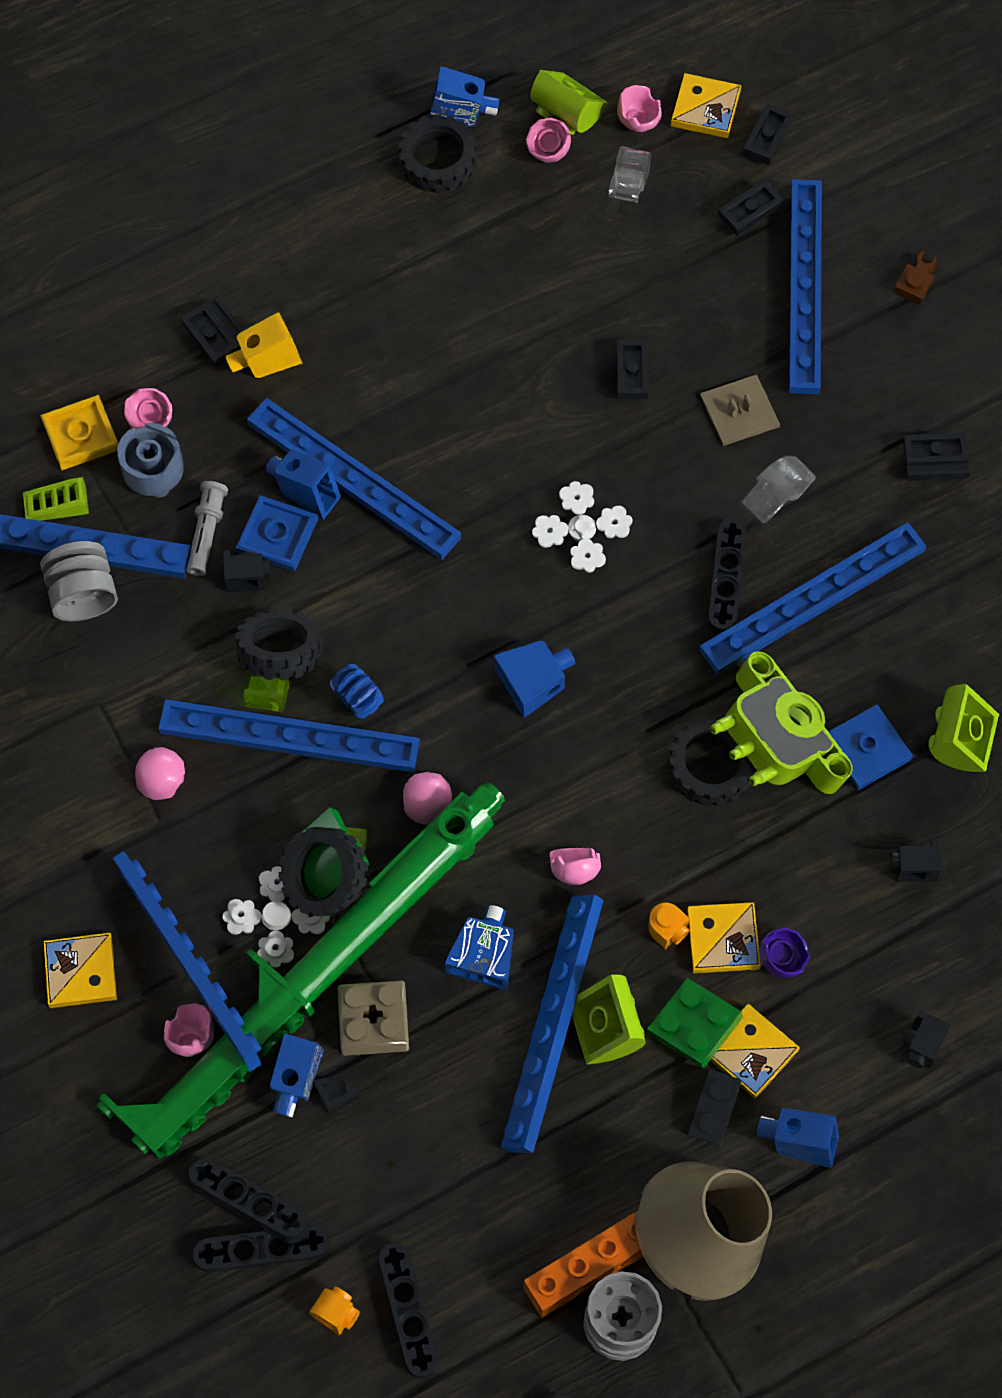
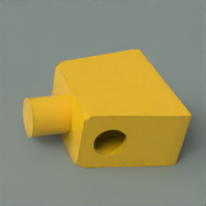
M279 312L240 332L236 337L241 349L225 356L232 373L249 366L255 378H261L302 364L294 341Z

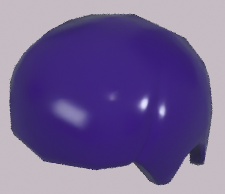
M787 927L770 931L760 944L759 954L762 966L769 974L778 978H792L801 974L810 960L806 941L798 931Z

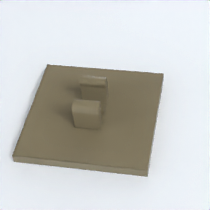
M757 375L700 393V397L723 446L780 427V423Z

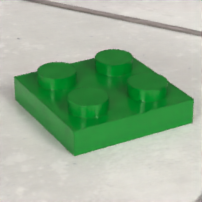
M687 978L648 1027L649 1035L704 1069L741 1021L743 1015L737 1008Z

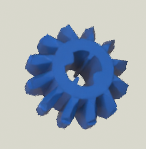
M348 664L335 673V676L330 680L333 692L351 713H354L358 718L365 719L368 715H372L384 702L383 695L376 687V684L357 665Z

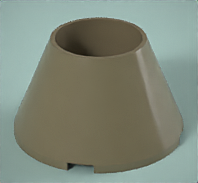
M694 1161L670 1165L654 1175L641 1192L642 1198L639 1211L635 1214V1230L638 1244L643 1257L654 1274L669 1288H677L691 1295V1298L696 1300H718L742 1289L757 1271L771 1226L772 1207L763 1186L754 1177L743 1171ZM705 1200L717 1207L724 1216L729 1230V1239L722 1236L711 1224L706 1212Z

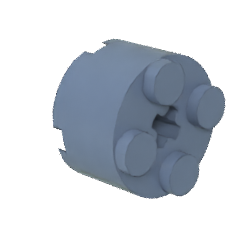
M148 423L145 424V427L138 429L134 427L122 436L117 451L125 483L133 491L142 495L158 498L166 496L179 483L184 471L180 445L174 433L163 425Z

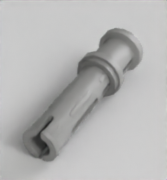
M204 481L200 485V491L202 492L199 506L195 508V516L198 521L192 541L188 566L186 567L187 573L194 576L206 575L216 523L223 517L221 507L223 498L228 494V488L215 481Z

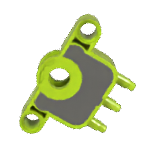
M759 651L753 652L736 674V681L744 693L737 698L725 717L717 720L710 726L711 733L718 734L726 730L738 744L735 749L730 751V758L737 760L747 756L757 769V772L749 778V783L752 786L766 781L782 785L806 773L819 791L825 794L835 793L850 777L853 766L849 758L824 727L825 717L821 706L811 696L803 692H797L768 654ZM797 707L804 709L807 712L808 716Z

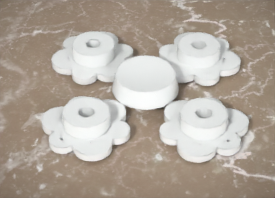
M574 481L570 484V487H563L560 490L559 497L563 500L562 507L565 510H572L578 516L573 517L569 525L560 522V518L557 515H552L550 518L539 516L535 521L536 527L532 530V535L538 538V543L541 547L548 548L553 544L561 545L563 537L568 534L569 530L571 537L579 542L578 546L572 547L570 551L571 556H573L571 559L572 567L577 570L584 568L586 572L591 573L595 570V567L603 566L606 561V557L602 553V545L599 543L593 544L590 540L596 532V527L600 531H605L607 538H614L615 535L619 538H624L629 534L632 517L626 515V510L622 506H615L612 510L609 508L603 509L601 512L602 517H599L596 523L591 517L582 515L586 512L587 507L594 505L592 497L593 488L588 484L581 485L579 482Z
M279 866L274 867L272 872L264 871L259 876V882L262 885L260 893L262 896H269L271 901L264 907L262 914L259 910L254 909L252 901L247 900L243 903L239 899L230 901L228 911L223 913V920L228 923L227 929L233 935L240 934L242 931L246 934L253 932L254 925H257L261 918L267 928L275 930L269 933L268 938L264 937L259 940L260 949L257 952L272 968H279L281 963H290L294 958V952L291 949L293 947L292 939L284 938L283 933L277 931L288 926L291 918L294 924L299 925L301 933L306 934L310 931L315 935L323 933L325 923L330 920V916L309 917V915L301 913L300 908L294 910L291 915L290 909L282 902L285 896L281 889L284 887L283 883L279 881V872H281V867Z

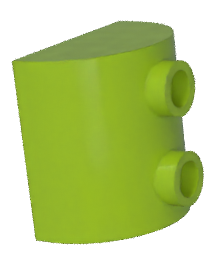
M540 70L531 90V100L538 104L536 112L545 118H552L554 115L567 126L572 135L576 131L583 133L590 129L608 105L607 101L563 72Z
M967 684L954 685L946 690L943 704L936 710L938 725L935 735H932L929 739V749L938 761L949 767L969 772H986L999 713Z
M609 975L577 995L572 1018L586 1064L612 1061L627 1056L645 1045L644 1030L641 1027L635 1008V1001L625 976Z

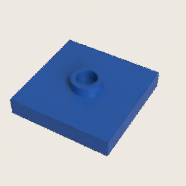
M259 495L237 543L236 552L262 554V558L269 559L270 564L295 572L317 524L318 514Z
M878 704L829 731V734L852 763L853 771L849 779L857 790L899 768L913 758L912 753Z

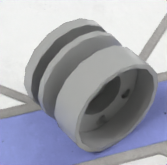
M91 541L72 542L51 550L42 558L40 566L46 587L49 588L48 597L54 617L64 621H82L104 614L115 606L118 597L112 575L109 574L110 567L104 546Z
M621 1271L613 1273L596 1283L587 1302L583 1323L586 1338L595 1351L608 1359L621 1361L636 1358L646 1351L652 1343L661 1322L662 1303L659 1293L649 1280L630 1272ZM617 1315H622L623 1320L627 1321L625 1327H621L619 1321L615 1320Z

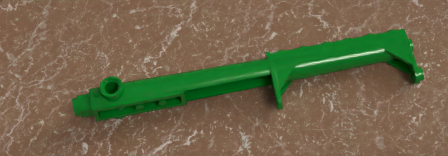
M486 782L484 785L481 784L470 796L461 792L369 883L370 890L284 977L252 949L245 953L247 958L259 969V999L241 1017L244 1025L240 1027L245 1035L251 1032L260 1045L261 1050L257 1052L259 1060L263 1057L268 1058L278 1049L279 1041L283 1038L284 1033L292 1034L302 1025L305 1015L311 1017L315 1013L311 1003L458 861L467 860L473 855L475 844L494 826L491 817L505 802L504 796L495 786ZM224 1034L157 1104L117 1106L103 1093L99 1097L100 1101L96 1106L109 1119L115 1115L135 1135L131 1141L144 1154L150 1150L160 1160L164 1155L169 1156L173 1154L182 1143L180 1139L189 1130L195 1131L206 1120L205 1114L214 1105L216 1107L222 1105L229 1098L230 1090L239 1081H246L255 1069L249 1072Z

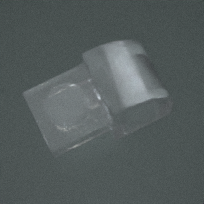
M625 146L620 147L609 187V197L638 203L640 192L644 191L649 174L651 152Z
M796 456L782 457L767 467L756 478L759 482L742 500V503L762 523H768L787 500H797L816 479V476Z

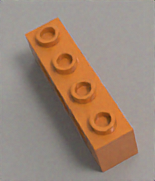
M636 1212L524 1280V1290L541 1318H544L591 1289L607 1275L617 1273L643 1257L635 1230Z

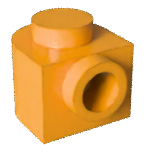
M661 903L655 906L650 913L648 930L653 939L666 949L672 942L677 945L687 936L690 931L687 928L690 918L677 906L671 903Z
M334 1286L332 1290L327 1288L323 1290L309 1311V1314L319 1323L340 1336L344 1328L349 1330L354 1325L360 1311L354 1308L353 1303L350 1302L352 1297L348 1293Z

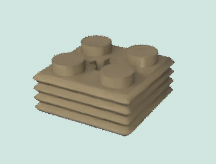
M404 981L344 984L338 986L340 1047L342 1055L405 1052L409 1050ZM371 1012H377L378 1016H382L377 1018V1023L370 1024L369 1018H365Z

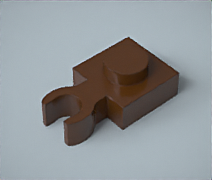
M924 251L918 254L916 267L909 264L906 265L893 293L921 305L933 283L934 275L929 273L933 272L937 263L936 256L931 263H924L922 261Z

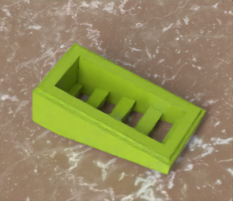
M83 477L23 492L26 519L43 521L89 514L86 485ZM76 494V500L70 501V495ZM63 496L64 503L58 505V497ZM46 498H51V507L46 508ZM33 500H39L40 510L34 511Z

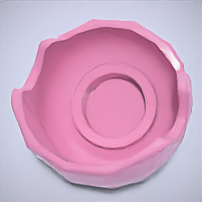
M632 85L626 87L619 97L617 115L622 124L628 129L635 132H645L654 128L661 119L660 100H654L650 89L646 86Z
M551 117L539 119L530 127L526 143L529 152L534 158L545 163L557 162L566 156L569 151L571 135L567 126L561 120Z
M156 388L138 389L126 399L124 415L131 428L145 427V424L156 423L166 427L172 419V404L166 394Z
M167 748L149 749L141 756L136 765L135 779L137 789L145 797L154 800L171 798L181 783L184 782V761L176 752Z
M431 772L415 774L405 783L403 789L404 810L407 816L416 823L429 825L452 802L450 785L440 774Z
M566 848L550 852L552 872L558 880L566 884H584L593 880L601 869L600 853L595 855V851L592 848Z
M197 1003L179 1006L175 1018L172 1021L166 1020L164 1042L171 1052L185 1057H193L205 1051L212 1044L215 1035V1023L209 1009Z

